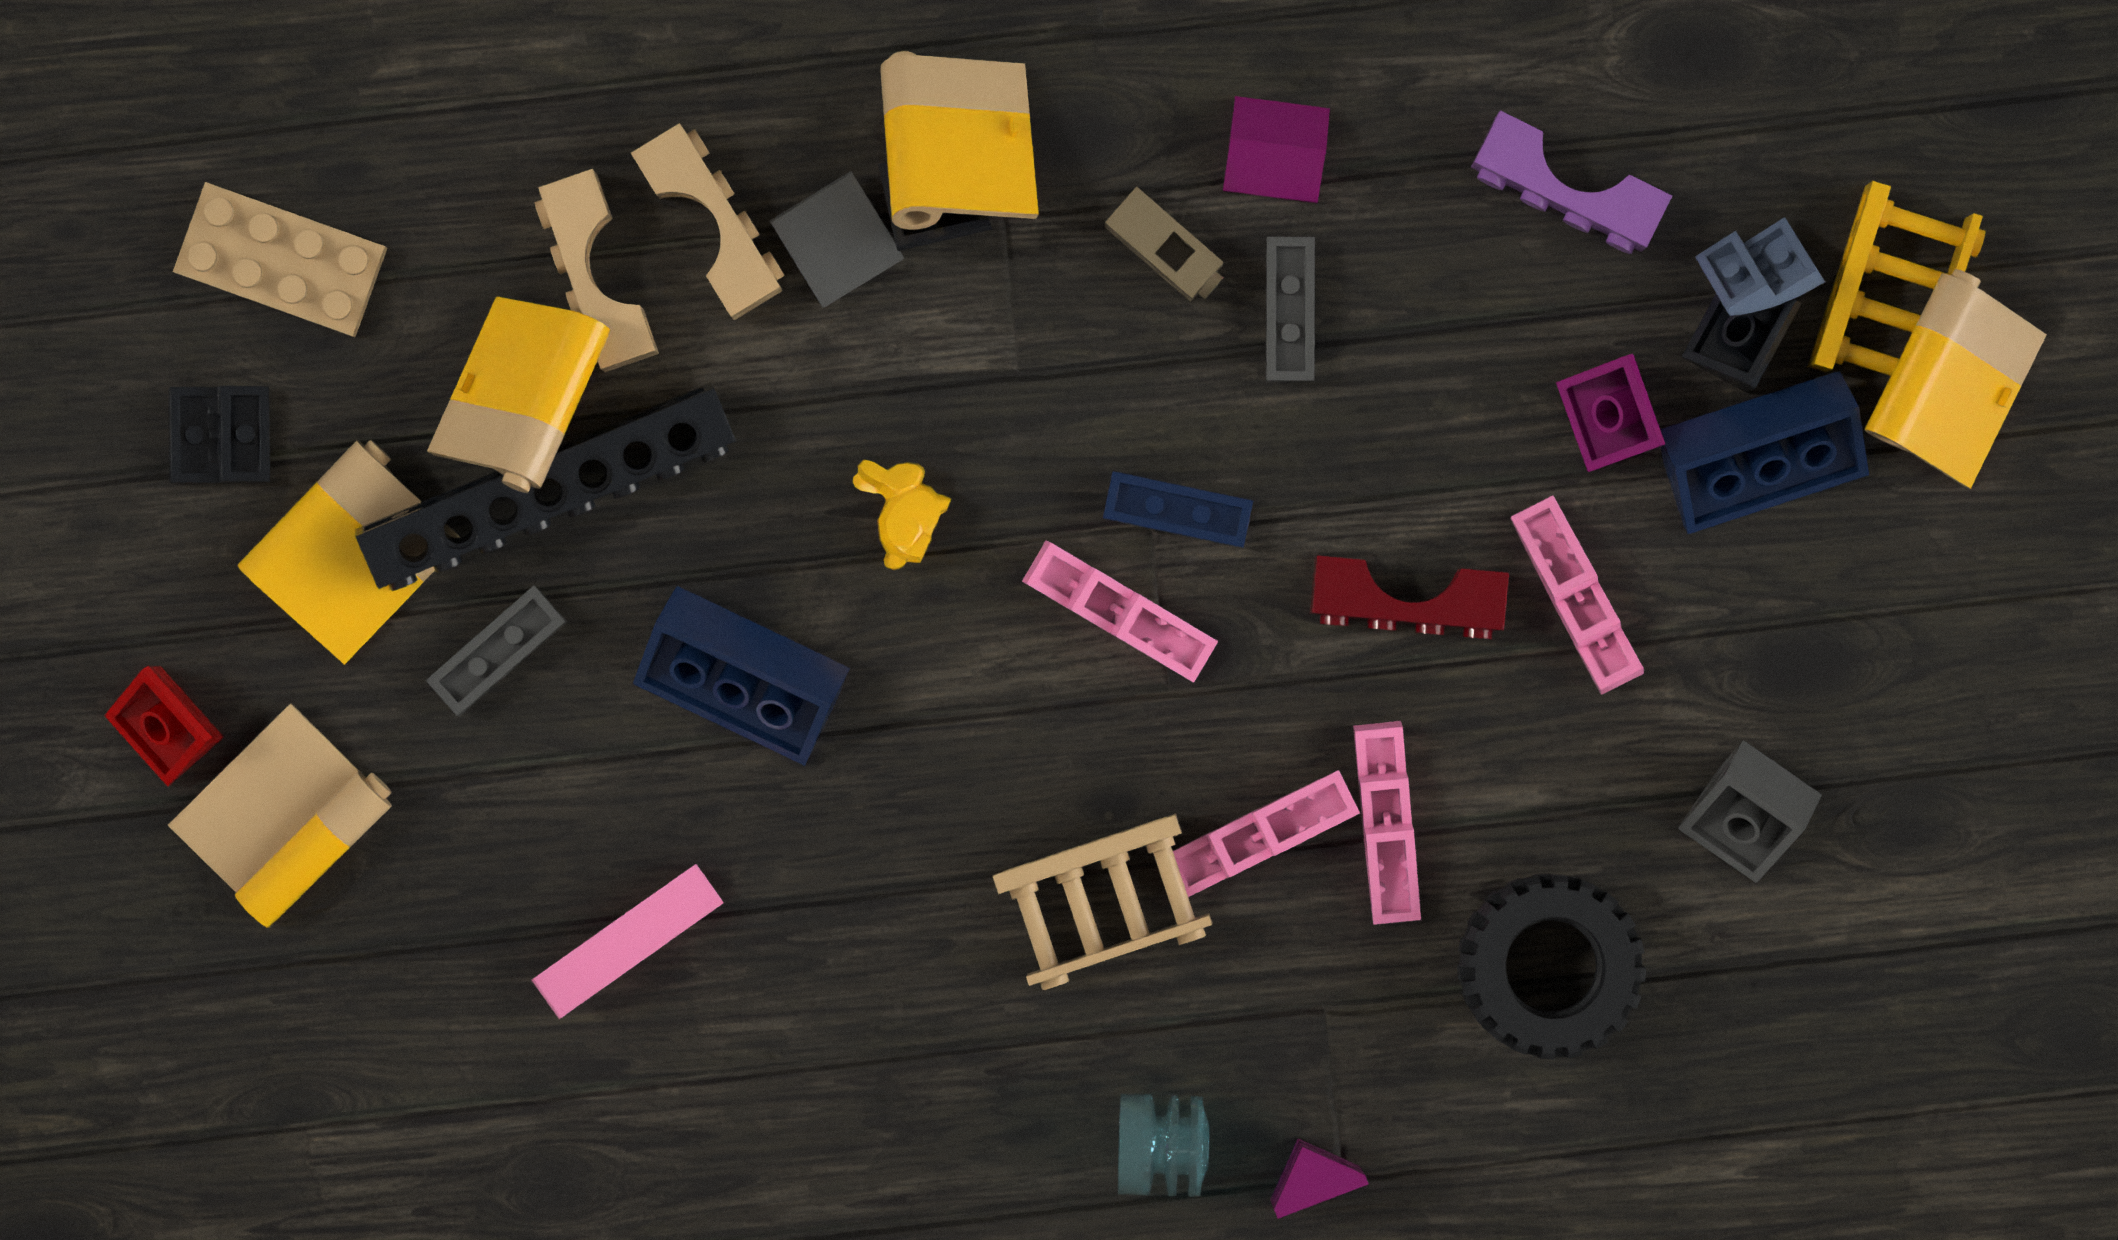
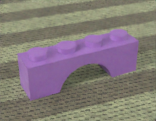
M1499 111L1471 165V168L1479 171L1477 179L1498 190H1503L1504 186L1507 185L1522 193L1520 197L1522 202L1540 211L1545 212L1547 207L1550 206L1565 214L1563 221L1566 224L1585 233H1588L1592 227L1608 235L1605 241L1607 244L1627 254H1632L1634 249L1642 252L1647 248L1672 198V195L1631 175H1628L1616 186L1600 192H1581L1569 188L1561 183L1547 166L1543 154V131L1502 111Z

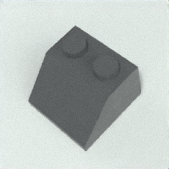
M1743 740L1719 767L1678 829L1757 883L1806 829L1822 794Z

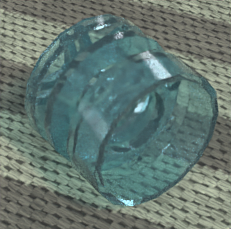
M1121 1093L1118 1194L1150 1195L1154 1174H1164L1168 1196H1176L1177 1174L1187 1175L1188 1197H1200L1201 1186L1209 1164L1210 1132L1209 1122L1203 1107V1096L1190 1095L1189 1117H1180L1179 1095L1170 1096L1166 1116H1156L1152 1094Z

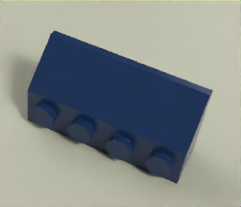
M1840 371L1660 429L1665 445L1660 446L1663 464L1687 534L1869 475L1859 406Z
M676 586L656 620L633 684L805 766L835 705L850 668Z

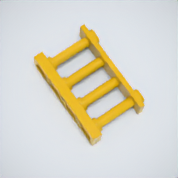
M1876 181L1867 184L1859 203L1807 367L1826 373L1833 370L1835 363L1842 365L1843 361L1891 376L1899 358L1850 343V337L1844 336L1849 318L1857 319L1859 315L1908 332H1913L1921 315L1866 298L1865 292L1858 290L1864 272L1871 274L1872 270L1931 289L1935 288L1941 274L1944 272L1879 252L1880 247L1873 245L1878 227L1885 229L1888 224L1956 246L1948 273H1945L1952 275L1954 269L1965 272L1970 256L1975 258L1978 256L1986 233L1985 230L1979 229L1983 216L1975 213L1965 218L1963 226L1960 228L1895 207L1894 201L1888 199L1891 186Z

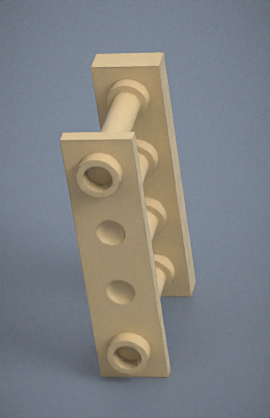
M1176 813L993 875L998 894L1009 891L1012 899L1017 898L1040 970L1027 974L1026 978L1029 986L1040 982L1042 990L1050 989L1069 982L1067 975L1069 972L1174 937L1177 938L1178 944L1181 945L1206 936L1204 927L1212 925L1210 913L1195 918L1171 847L1176 845L1173 836L1182 833ZM1145 845L1148 854H1154L1177 923L1149 933L1126 861L1130 860L1127 851ZM1097 861L1101 862L1103 869L1108 868L1131 937L1130 940L1106 948L1103 947L1080 878L1084 875L1082 866ZM1055 876L1057 884H1063L1086 953L1058 963L1035 894L1039 890L1037 881Z

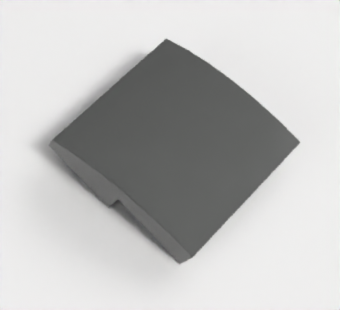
M851 171L770 220L822 308L905 259L902 253L897 251L896 243Z

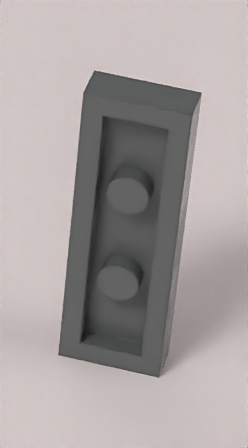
M1267 237L1266 382H1314L1315 237Z
M534 585L426 681L456 716H461L567 621L537 586Z

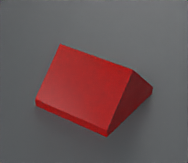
M148 665L142 669L104 715L167 787L224 738L161 666Z

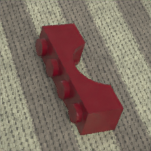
M1317 555L1314 561L1310 614L1320 615V624L1348 626L1349 618L1368 619L1367 628L1396 631L1397 622L1416 623L1415 633L1444 635L1445 626L1464 628L1463 637L1492 639V630H1504L1509 573L1461 568L1457 570L1452 581L1442 593L1428 601L1410 603L1397 600L1383 592L1371 577L1366 560Z

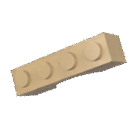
M679 123L631 152L659 199L669 197L692 199L704 205L716 218L721 237L720 250L714 265L706 277L733 320L738 319L783 291L777 280L785 276L770 251L761 256L752 239L760 234L745 210L736 215L727 199L733 196L734 192L720 170L711 174L702 158L710 153L695 129L686 133Z
M590 169L538 187L542 200L534 202L543 229L552 227L558 245L550 247L558 273H568L573 290L566 292V297L571 311L592 317L605 324L611 330L596 362L599 363L600 369L608 372L659 354L644 309L640 305L624 304L608 298L599 290L592 277L590 252L593 242L601 229L613 219L597 173Z

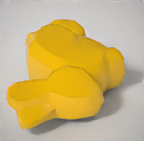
M862 460L858 465V473L853 477L854 486L860 491L879 493L886 500L877 520L879 540L886 551L884 558L885 567L897 570L902 568L906 562L920 563L929 547L931 536L940 515L946 513L952 498L938 494L931 486L922 484L925 471L918 463H899L889 469H885L875 462Z

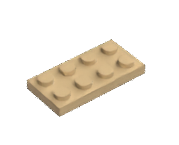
M205 182L173 272L356 337L387 247Z

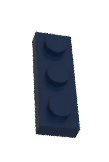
M1113 471L1103 519L1244 548L1253 501Z

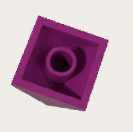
M1235 96L1223 192L1317 204L1327 148L1330 108Z
M1633 353L1556 382L1588 472L1665 445Z
M1297 1139L1270 1201L1277 1219L1369 1183L1359 1165L1301 1139Z

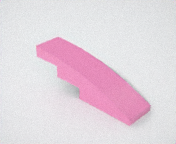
M1554 496L1511 516V521L1600 694L1602 695L1644 674V668L1624 634L1621 622L1600 586L1594 568Z
M1047 540L1022 580L1025 584L1192 682H1195L1218 643L1217 640Z
M1401 721L1353 726L1373 925L1421 920L1415 837L1411 817Z
M1337 770L1173 850L1188 897L1360 814L1340 771Z
M695 864L533 978L532 982L560 1019L724 902L698 865Z

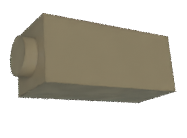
M1137 186L1105 222V228L1190 302L1198 294L1206 299L1223 280V277L1218 273L1223 265V261Z

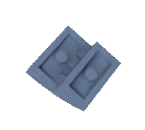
M1785 217L1745 243L1738 233L1734 231L1695 256L1730 316L1748 314L1780 305L1811 291L1825 282Z

